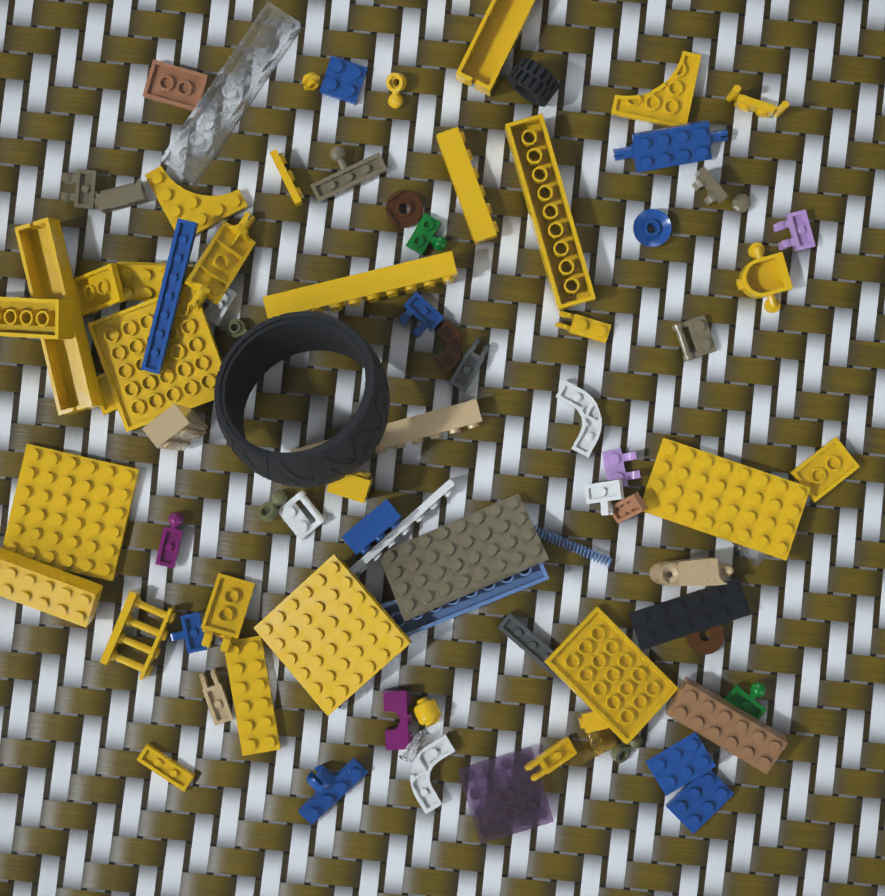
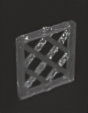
M420 730L399 755V758L412 762L434 735L428 731Z

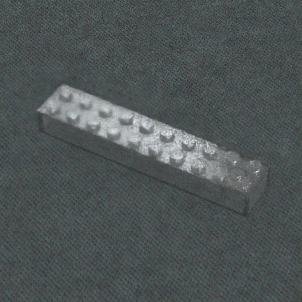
M267 1L160 158V161L166 167L196 186L302 30L300 22Z

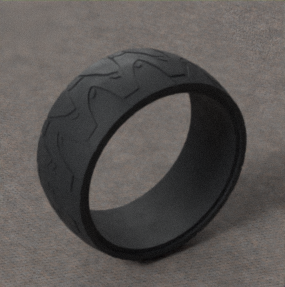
M300 311L285 313L267 319V321H263L248 330L242 338L240 337L226 354L219 368L220 371H218L214 389V402L217 420L224 438L234 454L247 467L258 475L278 484L281 483V485L289 487L310 488L340 480L367 461L375 451L376 446L379 445L386 430L389 418L390 392L382 363L370 344L359 332L345 322L343 323V321L330 315ZM323 350L343 354L355 360L365 369V389L361 403L350 422L330 440L311 449L298 452H274L260 448L247 441L244 431V411L247 400L258 380L278 362L298 353Z

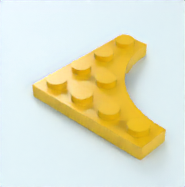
M683 51L673 74L667 81L651 92L632 96L615 95L610 115L664 127L687 124L702 55Z
M162 166L145 174L174 231L178 218L198 223L197 235L248 208L239 189L217 196L200 195L176 184L167 175Z

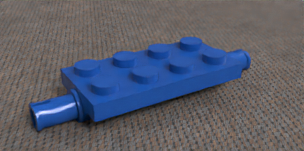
M704 120L632 133V144L629 147L613 149V153H615L613 154L614 160L634 159L635 171L637 173L712 159V143L728 141V137H726L728 131L723 129L710 132L709 121Z

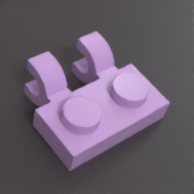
M806 209L785 215L787 220L773 225L774 232L789 228L791 239L778 243L779 251L794 247L795 252L816 246Z
M620 448L602 452L607 481L622 480L623 487L628 486L627 480L641 478L639 470L625 472L624 461L637 459L636 451L622 454Z

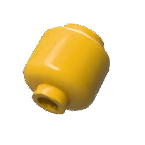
M424 697L417 701L418 705L414 707L413 711L420 725L430 727L440 721L439 718L442 712L435 699L428 700L427 697Z

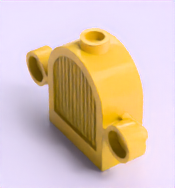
M755 242L748 248L749 256L755 260L744 266L740 272L739 279H736V285L738 290H742L751 298L762 299L767 297V300L764 302V309L768 313H775L781 306L780 301L775 298V295L793 289L783 252L763 257L764 246L759 242Z

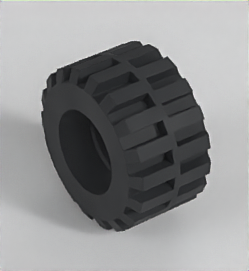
M525 57L519 60L507 77L508 82L519 95L529 102L542 107L548 104L560 87L557 79L549 70L538 62Z

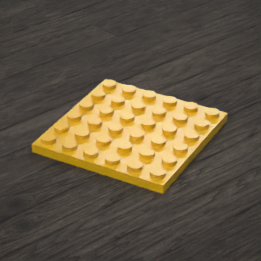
M189 286L182 288L162 374L141 370L158 297L87 323L126 432L146 426L173 404L195 408L214 401L215 383L222 359L203 306L200 307L199 311L193 310L194 306L192 308L188 306V303L196 293Z
M27 444L2 548L60 570L114 581L140 469Z
M337 553L333 554L254 627L255 631L327 716L334 712L412 643Z

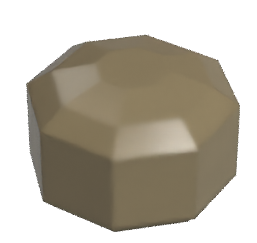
M738 194L732 200V209L736 213H745L751 207V199L746 194Z

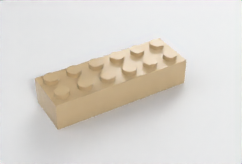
M173 404L142 429L156 448L183 451L191 445V440L199 439L207 433L205 430L208 428V425L195 409Z

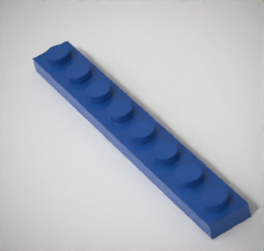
M180 218L177 220L141 370L162 374L198 223Z

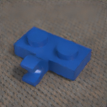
M195 612L181 615L183 631L170 633L171 641L185 639L188 654L207 650V647L201 645L204 637L203 629H201V613Z

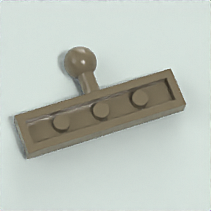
M335 146L330 151V157L337 161L341 170L310 186L318 203H321L388 170L380 153H376L348 167L344 159V149L340 146Z

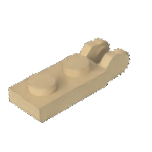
M214 668L210 674L215 685H208L207 677L204 673L199 674L213 722L217 726L233 720L234 716L223 685L220 683L219 676Z

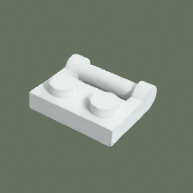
M304 489L278 509L279 515L299 540H302L327 520L325 515H321L306 496L307 493ZM300 500L316 519L314 523L310 522L296 502Z

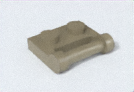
M705 315L672 325L684 354L682 356L684 362L717 351ZM685 327L688 328L695 349L694 353H691L683 331Z

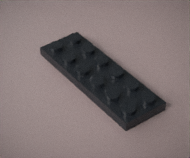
M739 578L725 582L727 583L726 585L711 586L629 613L641 651L751 615Z

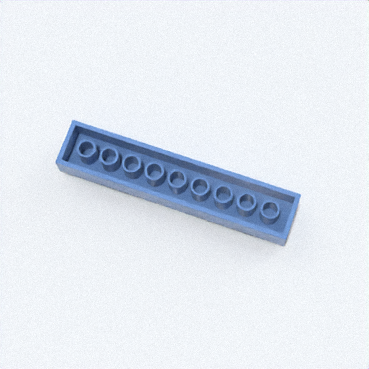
M542 562L407 621H404L395 598L380 605L407 636H410L548 580L549 577Z

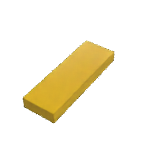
M149 743L137 758L138 762L183 792H185L196 775Z

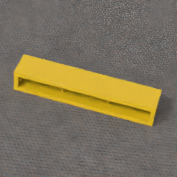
M455 127L436 134L439 148L474 244L478 245L496 238V232H499L496 221H492L490 217L492 209L489 203H485L483 197L486 196L483 185L479 186L477 178L480 177L477 168L472 167L471 160H473L471 151L465 148L464 143L467 141L464 132H460L459 128Z

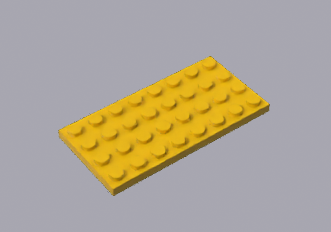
M663 438L642 498L647 506V509L643 512L787 561L811 487Z

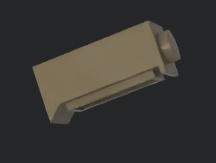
M140 179L136 183L100 191V194L96 191V198H94L96 209H99L104 214L148 203L143 181Z

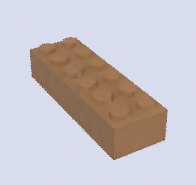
M685 676L678 687L679 689L674 693L666 706V715L767 774L788 744L786 736Z

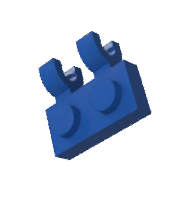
M416 291L403 305L407 310L398 318V321L404 326L414 316L421 322L412 333L418 339L426 329L432 332L444 319V316Z

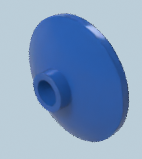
M657 209L644 210L636 217L633 224L635 238L639 243L647 247H658L668 240L672 229L668 216ZM653 226L655 231L649 232L648 227Z

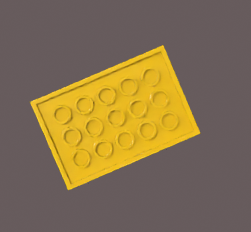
M598 606L584 618L544 661L626 745L630 743L679 689Z

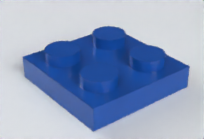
M331 56L319 91L320 94L356 105L368 68Z

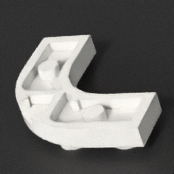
M564 380L555 397L574 407L579 412L582 420L580 433L571 449L589 458L601 433L602 417L597 403L586 391Z
M446 733L423 747L415 757L411 767L410 781L412 791L425 814L442 805L431 784L430 772L437 762L455 752V748Z

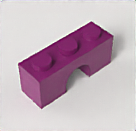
M407 688L384 689V712H395L400 718L397 726L385 729L386 750L409 749L410 744H413V732H409L408 725L412 724V713H408L407 706L411 705V694L407 693Z

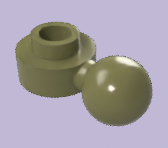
M235 318L227 323L226 331L231 337L238 339L247 332V327L242 320ZM234 325H238L237 331H233Z
M283 491L274 492L272 502L264 503L259 508L258 517L266 523L273 521L278 514L277 507L284 505L287 501L286 493Z
M637 734L628 745L625 743L614 745L611 757L617 763H623L630 756L631 749H637L641 746V737Z

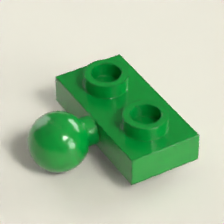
M424 213L406 247L421 256L425 254L430 243L433 244V248L436 251H444L448 246L446 238L443 236L435 237L442 223Z
M761 682L753 683L750 693H747L736 684L724 697L726 701L754 716L757 720L767 711L756 700V698L762 697L766 693V687Z

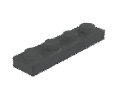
M509 612L497 628L556 678L557 675L544 662L553 650Z

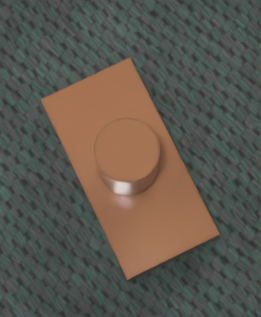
M637 491L612 504L614 508L612 516L617 524L643 512L647 509V506Z

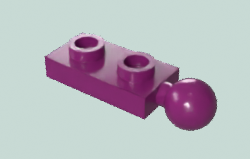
M180 512L171 513L168 518L171 526L163 528L155 563L157 565L170 568L176 567L184 532L178 529L184 522V517Z

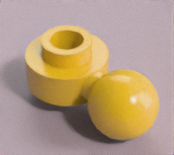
M391 73L386 79V86L392 92L388 98V104L391 108L398 109L403 104L400 92L406 87V78L401 73Z

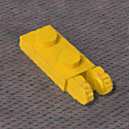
M564 311L559 312V316L571 319L572 324L569 326L562 322H556L555 327L569 331L571 334L606 344L611 328L610 324L578 314L573 315Z
M565 736L524 767L528 771L540 764L542 769L530 776L532 781H536L577 754V751L569 737Z

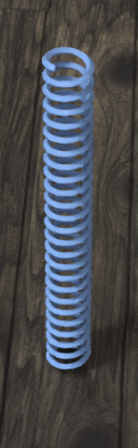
M537 525L534 526L536 532L538 531V536L541 534L540 539L545 534L544 541L548 537L547 542H549L552 537L551 544L554 540L555 545L559 541L558 547L561 543L562 548L566 544L565 550L570 544L569 551L573 547V553L577 547L576 554L580 550L579 555H581L584 550L583 557L587 553L586 558H588L591 553L590 560L594 556L593 561H595L598 556L597 563H599L602 557L600 564L605 559L604 566H606L609 560L607 567L613 561L611 556H604L600 552L597 553V551L590 550V548L583 547V545L579 546V543H572V540H565V537H558V534H551V531H544V528L541 529L540 527L537 528Z

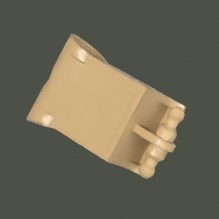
M702 557L655 563L650 569V577L657 584L671 587L726 585L727 583L723 581L730 577L734 570L730 564H718V558Z

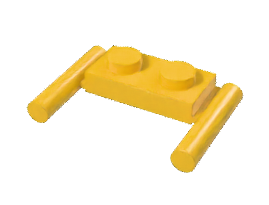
M735 85L726 96L728 102L735 101L733 106L738 107L740 111H752L761 118L770 117L772 114L778 118L789 107L788 101H783L776 107V105L740 94V85Z

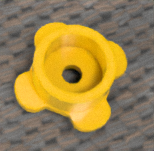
M314 72L304 75L302 84L305 85L304 90L318 88L322 84L319 81L320 76Z

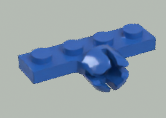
M355 757L335 774L330 773L323 765H318L314 768L317 771L316 774L313 771H310L308 774L307 782L316 792L298 809V812L311 825L368 773L367 769Z

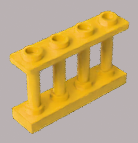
M131 590L100 659V663L108 665L111 661H117L140 671L139 679L143 680L146 676L150 677L154 666H151L152 662L158 658L161 652L159 646L161 641L164 642L169 633L167 627L169 623H173L176 613H174L175 607L173 606L169 607L168 611L141 601V598H139L141 592ZM134 608H140L164 618L160 629L134 619V616L131 615ZM131 625L157 636L153 646L151 647L126 636L124 633L126 626L129 627ZM124 643L149 654L145 665L118 654V651H116L118 645Z

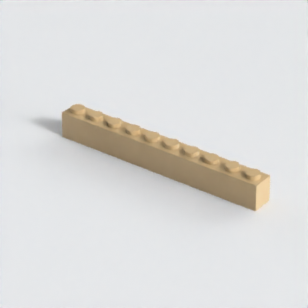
M470 400L387 423L384 435L374 452L377 455L387 452L386 448L394 446V450L406 447L405 443L411 441L413 444L424 442L423 438L431 436V439L442 437V433L447 431L450 434L461 432L460 428L468 426V429L479 427L482 418L477 400ZM328 440L296 448L290 451L298 452L311 449L313 447L321 445L322 443Z

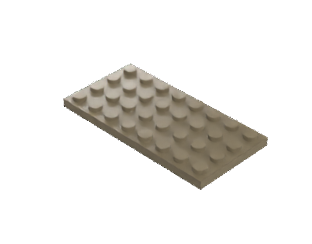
M519 493L383 551V554L379 557L404 621L549 560Z

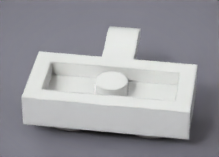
M622 480L584 485L586 504L600 503L602 515L614 514L611 501L624 499Z

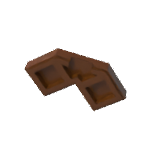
M447 320L435 334L448 347L435 361L449 373L462 360L461 332Z

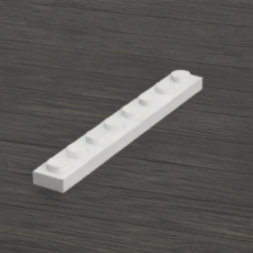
M451 479L445 482L349 569L354 574L364 572L369 567L367 563L371 559L375 562L383 554L381 552L383 548L393 546L397 542L395 538L400 533L404 536L411 529L409 526L414 521L418 523L426 516L424 512L428 508L433 510L440 503L438 501L443 495L447 497L454 491L453 486L455 484Z

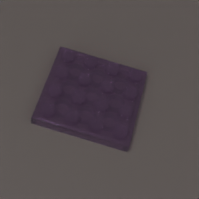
M531 746L458 768L480 844L554 822L541 778L536 781H532L530 778L533 773L538 771V767L536 766L528 771L524 767L531 760L535 759Z

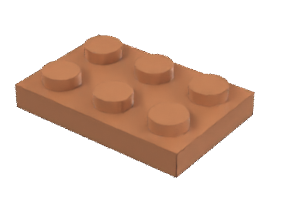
M153 59L142 96L150 100L199 113L209 76Z

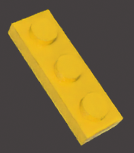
M277 149L269 152L296 207L302 205L301 199L304 196L300 188H295L293 181L296 179L292 171H287L284 166L287 164L283 153L279 154Z

